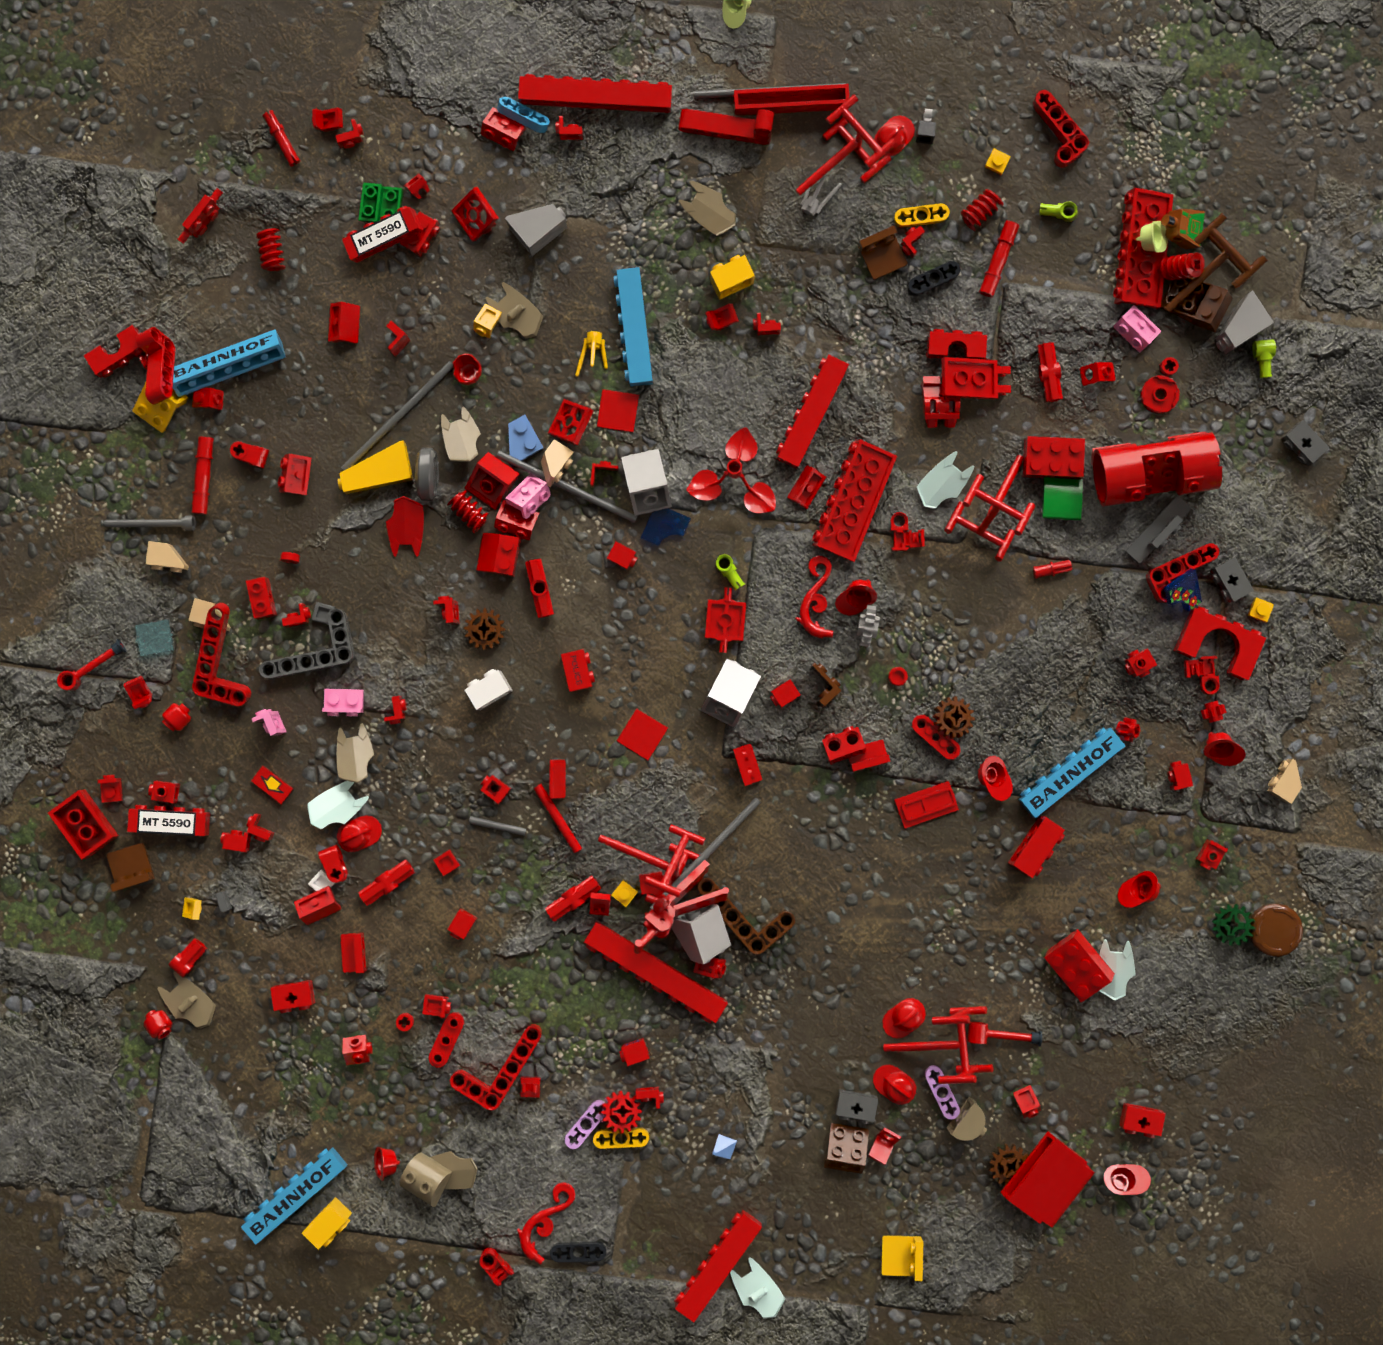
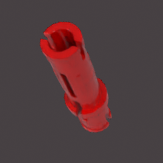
M270 110L269 115L265 112L262 117L269 126V132L271 136L275 137L289 166L293 167L294 162L296 165L299 164L300 159L283 131V125L277 120L274 111Z

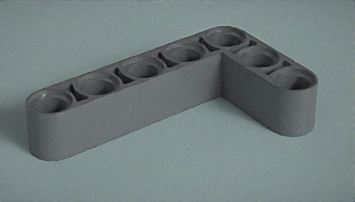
M332 609L327 615L333 648L263 662L259 667L260 675L267 679H276L351 663L355 658V652L347 614L340 609ZM336 613H341V621L335 623L333 616ZM344 631L346 637L343 641L339 642L337 634ZM344 650L349 652L347 660H342L340 657L341 652ZM324 654L330 655V662L327 664L322 662ZM309 657L311 659V666L305 668L303 661ZM288 661L293 665L289 672L284 669V665ZM272 665L274 671L268 676L265 669L267 666Z

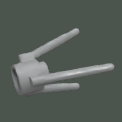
M824 175L813 196L808 198L810 188L805 191L800 204L802 205L801 210L811 216H814L815 213L819 214L824 205L838 191L842 184L838 183L818 205L819 200L816 197L826 179V175Z

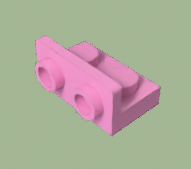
M1135 305L1113 326L1138 352L1143 351L1161 332Z
M530 474L505 499L508 504L521 510L523 518L527 519L548 500L551 494L545 481Z
M324 690V708H322V712H327V716H339V712H346V716H358V713H363L364 690Z
M264 709L255 713L256 717L251 718L252 722L264 721L263 727L270 736L286 733L278 711Z

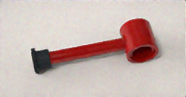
M117 639L116 643L111 645L109 650L76 672H61L57 677L58 686L63 690L69 691L78 689L81 685L82 676L115 654L119 655L122 652H127L125 646ZM68 676L73 678V683L70 686H67L65 683Z
M970 1022L967 1042L987 1044L988 1038L1028 1041L1030 1044H1037L1040 1047L1042 1044V1031L1038 1033L1031 1032V1034L988 1030L987 1023Z

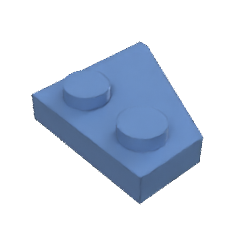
M526 415L508 424L510 456L523 461L544 449Z

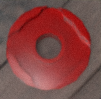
M1157 375L1144 383L1140 397L1142 404L1147 410L1163 414L1176 406L1179 401L1180 392L1173 379ZM1160 389L1164 391V399H1158L1156 397V390Z

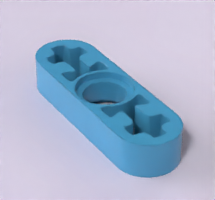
M501 97L497 106L499 113L536 132L544 133L547 131L550 121L545 115L509 97Z

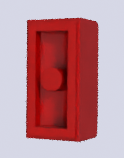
M806 466L787 498L808 509L826 476L815 468Z
M550 760L549 797L565 798L566 761Z

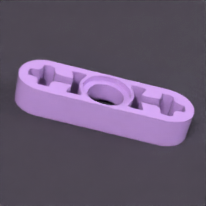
M929 1066L925 1070V1078L943 1115L947 1119H955L960 1113V1108L949 1085L936 1084L932 1077L929 1078L931 1075L930 1071L932 1070L939 1072L937 1078L944 1076L938 1066ZM940 1087H945L948 1091L947 1095L943 1098L937 1096V1090ZM949 1100L951 1107H955L953 1114L945 1112L948 1110L945 1101Z
M594 1101L568 1131L565 1137V1144L569 1148H578L604 1118V1115H600L598 1112L595 1116V1119L598 1120L595 1122L593 1117L587 1115L589 1112L592 1115L595 1112L594 1106L599 1107L602 1103H605L604 1101ZM584 1119H588L592 1123L591 1128L588 1130L581 1127V1121ZM576 1127L581 1133L585 1134L584 1136L582 1134L578 1136V1143H570L571 1138L569 1136L574 1137L578 1132L575 1130Z

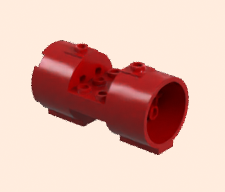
M1204 431L1168 437L1167 442L1137 446L1135 443H1125L1092 448L1093 479L1100 504L1104 507L1137 502L1145 499V495L1174 490L1178 495L1219 489L1222 483V466H1220L1218 455L1221 453L1216 437L1212 432L1206 433Z

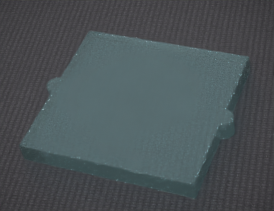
M169 619L135 625L136 642L139 646L140 656L174 650L173 633H171Z

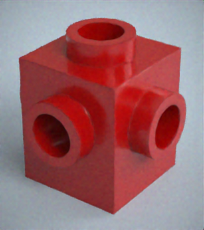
M1148 648L1140 652L1136 649L1127 654L1129 658L1124 660L1126 663L1124 667L1129 675L1132 674L1133 677L1139 676L1142 678L1151 673V668L1157 666Z
M366 1035L343 1038L342 1054L346 1065L370 1062V1054L373 1053L372 1043L368 1042Z

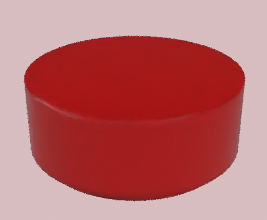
M282 552L280 561L298 564L300 556L296 553Z
M895 667L890 670L888 679L892 685L901 686L906 683L908 674L904 668Z

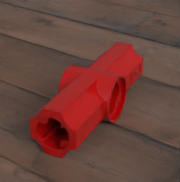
M1054 342L1037 345L1040 363L1039 377L1040 381L1043 382L1046 402L1062 400L1061 368L1059 362L1057 363Z
M542 559L525 562L538 618L554 615ZM542 583L545 586V590L543 593L538 594L535 592V586Z
M405 859L391 870H387L374 879V882L359 891L358 894L361 900L368 906L381 896L387 895L397 888L401 882L413 875L415 871Z
M591 875L576 887L573 886L564 892L559 899L549 904L545 910L555 922L570 910L573 911L582 905L591 896V892L596 893L601 887L593 875Z

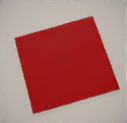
M602 389L597 427L634 432L639 395Z
M636 708L617 742L649 760L668 727Z

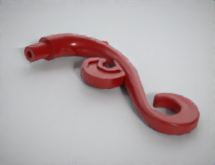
M815 556L808 564L810 573L815 577L819 576L816 572L818 564H823L826 567V571L806 593L800 607V617L795 619L812 636L822 639L823 637L833 638V630H826L824 627H820L817 621L814 624L809 615V607L812 601L817 602L816 606H812L814 612L822 613L826 610V598L816 593L827 581L832 570V565L828 558Z
M558 1183L553 1189L552 1195L555 1202L560 1201L558 1198L560 1192L564 1191L569 1195L565 1203L539 1211L526 1222L522 1230L517 1229L522 1251L531 1261L534 1260L540 1265L545 1258L537 1253L535 1242L531 1244L530 1236L532 1229L537 1223L542 1222L544 1226H537V1233L541 1237H547L552 1233L554 1224L548 1216L564 1210L575 1200V1190L569 1183Z

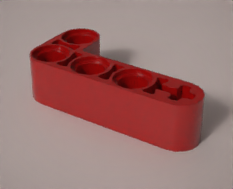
M1041 90L1033 100V107L1063 143V146L1055 154L1054 163L1060 168H1065L1085 152L1089 145V140L1049 91ZM1050 113H1057L1059 119H1053ZM1062 128H1069L1071 130V133H1064ZM1074 142H1080L1083 148H1077ZM1060 154H1066L1068 160H1062Z
M151 327L136 335V342L148 354L145 395L151 404L156 405L172 396L175 345L160 330Z
M1212 543L1203 545L1148 571L1146 580L1156 601L1159 603L1170 602L1175 591L1170 580L1215 560L1219 556L1217 545ZM1211 550L1212 553L1210 555L1201 557L1200 554ZM1189 556L1195 559L1193 566L1189 565L1187 561ZM1171 564L1177 566L1178 571L1176 574L1170 571ZM1154 572H1158L1160 574L1161 578L1159 582H1156L1153 579L1152 576ZM1162 589L1168 591L1169 596L1167 599L1162 598Z

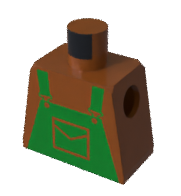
M1177 209L1164 215L1161 224L1166 226V238L1186 250L1199 248L1200 245L1194 239L1203 230L1205 211Z

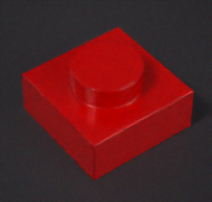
M451 850L446 851L433 860L443 876L460 866Z

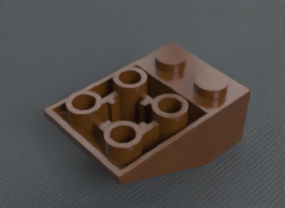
M1194 278L1172 280L1161 302V308L1167 310L1165 306ZM1203 281L1171 313L1198 327L1216 333L1233 298L1229 290Z

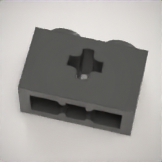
M1304 420L1298 422L1282 437L1285 447L1291 451L1293 450L1298 455L1297 459L1307 466L1313 464L1329 449V446ZM1303 441L1306 442L1304 448L1302 447Z
M1235 557L1211 569L1213 573L1211 577L1222 589L1220 592L1225 601L1228 600L1229 603L1235 602L1254 591ZM1230 578H1233L1234 580L1232 584H1228L1227 582L1230 580Z
M839 1089L835 1114L842 1120L849 1121L850 1118L858 1119L860 1123L869 1124V1121H875L878 1097ZM858 1103L861 1109L858 1108L857 1111H854L851 1106H855Z

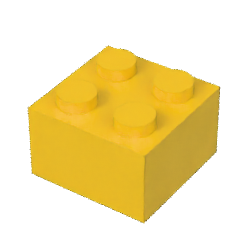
M740 255L734 256L729 260V263L725 265L720 263L712 267L710 281L719 300L754 284L755 275L745 255L741 257Z
M335 1197L309 1223L302 1234L318 1250L322 1245L326 1248L337 1235L335 1232L340 1233L351 1221L349 1216L352 1212Z

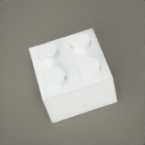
M492 669L484 674L485 678L482 680L475 679L467 684L468 688L465 689V692L476 710H482L513 691L502 671Z

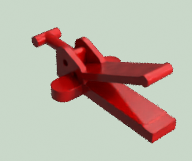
M706 860L675 887L682 890L679 898L671 894L667 896L663 894L655 901L653 909L644 917L646 921L643 925L649 931L641 939L635 941L634 952L636 954H640L642 948L654 936L665 938L670 932L674 917L727 900L729 889L724 887L721 890L675 905L708 872L710 864Z

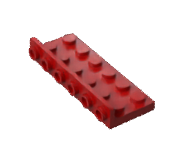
M1133 188L1126 193L1124 197V204H1126L1125 212L1122 215L1123 230L1120 234L1121 249L1117 256L1119 266L1115 274L1117 283L1113 292L1115 304L1128 303L1156 309L1161 308L1164 277L1160 271L1161 259L1167 257L1168 244L1165 251L1156 253L1143 250L1141 241H1136L1135 238L1140 237V230L1143 226L1153 221H1161L1164 215L1172 211L1173 194L1141 188Z
M861 439L855 440L850 444L848 448L849 456L847 460L843 461L841 466V476L836 479L834 493L827 500L826 505L828 508L821 515L819 530H816L812 537V541H814L812 546L822 548L851 562H855L897 458V455Z

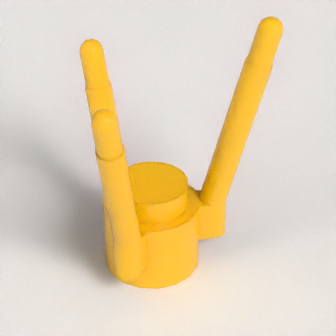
M595 331L587 332V338H584L583 349L575 373L576 377L579 376L587 347L591 349L590 366H594L595 350L601 347L604 368H608L605 340L602 339V333Z

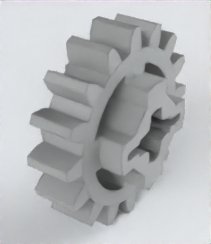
M867 605L866 613L860 615L857 635L861 636L860 646L870 647L871 639L877 636L880 617L876 616V606Z

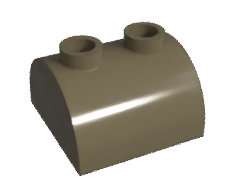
M968 1097L960 1108L958 1117L952 1119L946 1127L952 1136L963 1141L973 1140L977 1137L981 1138L987 1131L985 1115L971 1097Z
M421 1152L414 1156L406 1166L400 1179V1186L430 1206L435 1207L450 1179L452 1171Z

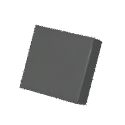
M316 602L312 621L328 624L327 615L332 609H335V606Z
M226 891L215 895L221 912L232 909Z

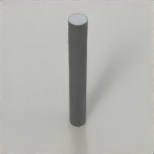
M470 816L469 824L525 836L527 830L526 828Z

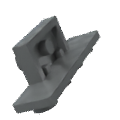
M1176 496L1131 544L1126 553L1140 564L1152 550L1161 549L1168 542L1166 538L1170 534L1174 535L1181 528L1179 524L1183 521L1182 518L1191 510V507L1179 496Z

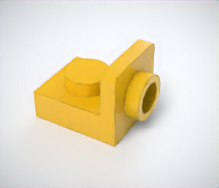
M484 304L474 320L473 330L482 337L490 338L492 330L499 321L502 312Z

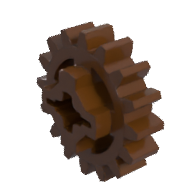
M484 608L483 613H481L477 609L476 615L469 614L472 618L471 620H465L469 624L464 627V630L468 631L465 637H471L470 644L476 642L475 648H479L482 645L483 650H486L487 645H489L493 649V643L499 645L498 639L504 638L501 632L506 631V628L501 627V625L505 621H499L498 619L501 615L497 614L494 616V610L488 613L487 608ZM481 617V621L477 625H473ZM489 617L495 620L497 626L489 622ZM486 623V626L489 627L490 630L486 631V634L484 635V632L480 630V627H484V624ZM473 632L480 635L481 641L474 637ZM493 633H497L492 640L488 641L489 636H491Z
M957 696L952 699L947 697L944 701L942 700L938 703L939 706L934 708L937 713L932 715V717L936 718L937 721L933 724L939 725L937 731L943 730L944 737L950 734L951 739L956 736L960 738L963 734H968V729L973 727V724L970 722L974 721L975 718L971 717L970 714L974 710L968 709L969 703L963 704V698L958 701ZM947 706H949L948 711L943 712L944 709H945ZM964 723L962 728L958 729V727H960V724Z
M1004 1144L1003 1150L997 1147L999 1152L997 1154L992 1152L994 1159H989V1162L993 1165L989 1167V1170L994 1172L992 1177L994 1179L998 1178L997 1182L999 1184L1004 1181L1005 1186L1011 1179L1009 1177L1014 1175L1020 1168V1158L1023 1163L1029 1156L1027 1153L1022 1154L1023 1149L1021 1147L1016 1150L1015 1144H1012L1011 1148ZM1011 1153L1010 1156H1003L1005 1154ZM998 1162L1001 1164L1002 1167L1000 1173L998 1171ZM1007 1163H1009V1164H1013L1014 1167H1013V1168H1011V1167L1008 1168L1006 1165H1007Z

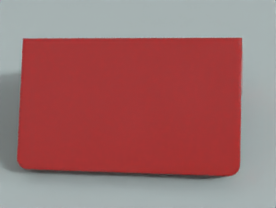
M346 302L330 304L328 342L345 341L354 344L358 343L359 305Z
M390 321L386 327L396 339L388 346V350L396 357L411 340L403 330Z
M883 740L865 744V753L848 758L852 771L890 762Z
M330 886L294 901L299 919L306 925L341 910V906L336 902Z
M364 932L341 934L343 972L364 973L366 971Z

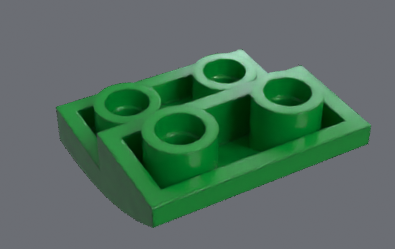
M363 182L358 220L376 223L380 221L382 216L396 213L402 207L404 190L397 187L383 186L382 184Z
M1044 477L1042 518L1081 520L1083 479Z

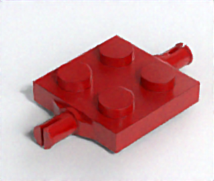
M216 188L209 197L205 194L182 224L184 231L177 238L182 244L186 242L190 235H193L195 238L203 235L207 230L208 223L218 216L220 208L216 203L223 194L221 190Z
M724 587V599H708L705 638L720 641L719 653H722L723 645V653H727V643L733 640L743 641L746 603L731 600L732 588H729V594L727 595V587Z

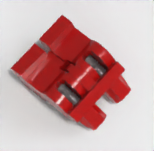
M923 376L921 389L923 414L927 427L935 428L937 427L938 419H944L945 427L954 428L957 419L960 418V398L942 397L940 376Z

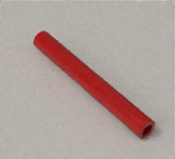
M540 784L533 788L572 851L576 853L581 850V845L543 785Z

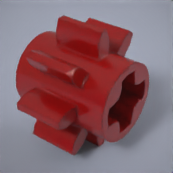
M1218 700L1204 704L1205 709L1201 710L1203 719H1208L1209 723L1222 720V714L1227 713L1225 705H1219Z
M1124 718L1123 722L1120 721L1117 724L1116 733L1120 736V740L1133 742V738H1138L1140 725L1136 724L1137 720Z

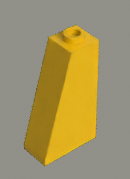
M399 441L339 473L338 485L339 489L343 490L345 494L412 481L413 476L406 443Z

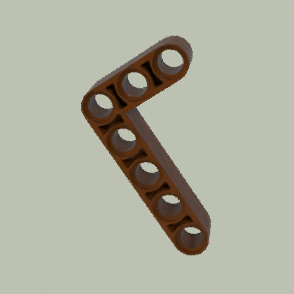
M709 877L702 878L698 883V890L702 895L721 890L714 880ZM709 881L712 884V889L707 892L703 891L701 884ZM728 897L724 904L719 906L723 920L745 946L756 955L763 953L795 924L793 914L785 910L776 915L757 932ZM733 910L737 913V918L730 921L727 919L726 914ZM783 915L791 916V922L788 925L781 923ZM746 925L750 928L747 935L739 933L741 926ZM768 928H775L777 934L774 937H768L766 935ZM760 940L762 947L759 950L753 949L751 947L753 941Z

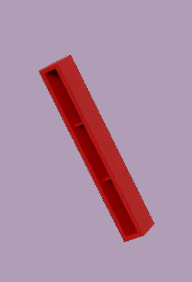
M526 74L519 77L518 100L523 105L671 113L672 85H668L667 82L650 84L648 81H638V83H632L625 79L614 82L607 78L596 81L588 77L578 80L570 76H564L561 79L551 75L536 77L532 74Z
M596 921L584 941L587 944L586 948L589 950L601 952L603 954L602 957L611 963L613 960L619 963L620 969L627 973L632 971L636 974L635 978L643 983L648 981L653 984L652 988L659 993L662 991L669 994L668 998L672 1001L684 1003V1008L692 1013L697 1011L702 1014L701 1018L708 1023L712 1021L716 1023L728 1004V1001L644 949H642L640 954H636L634 952V943Z

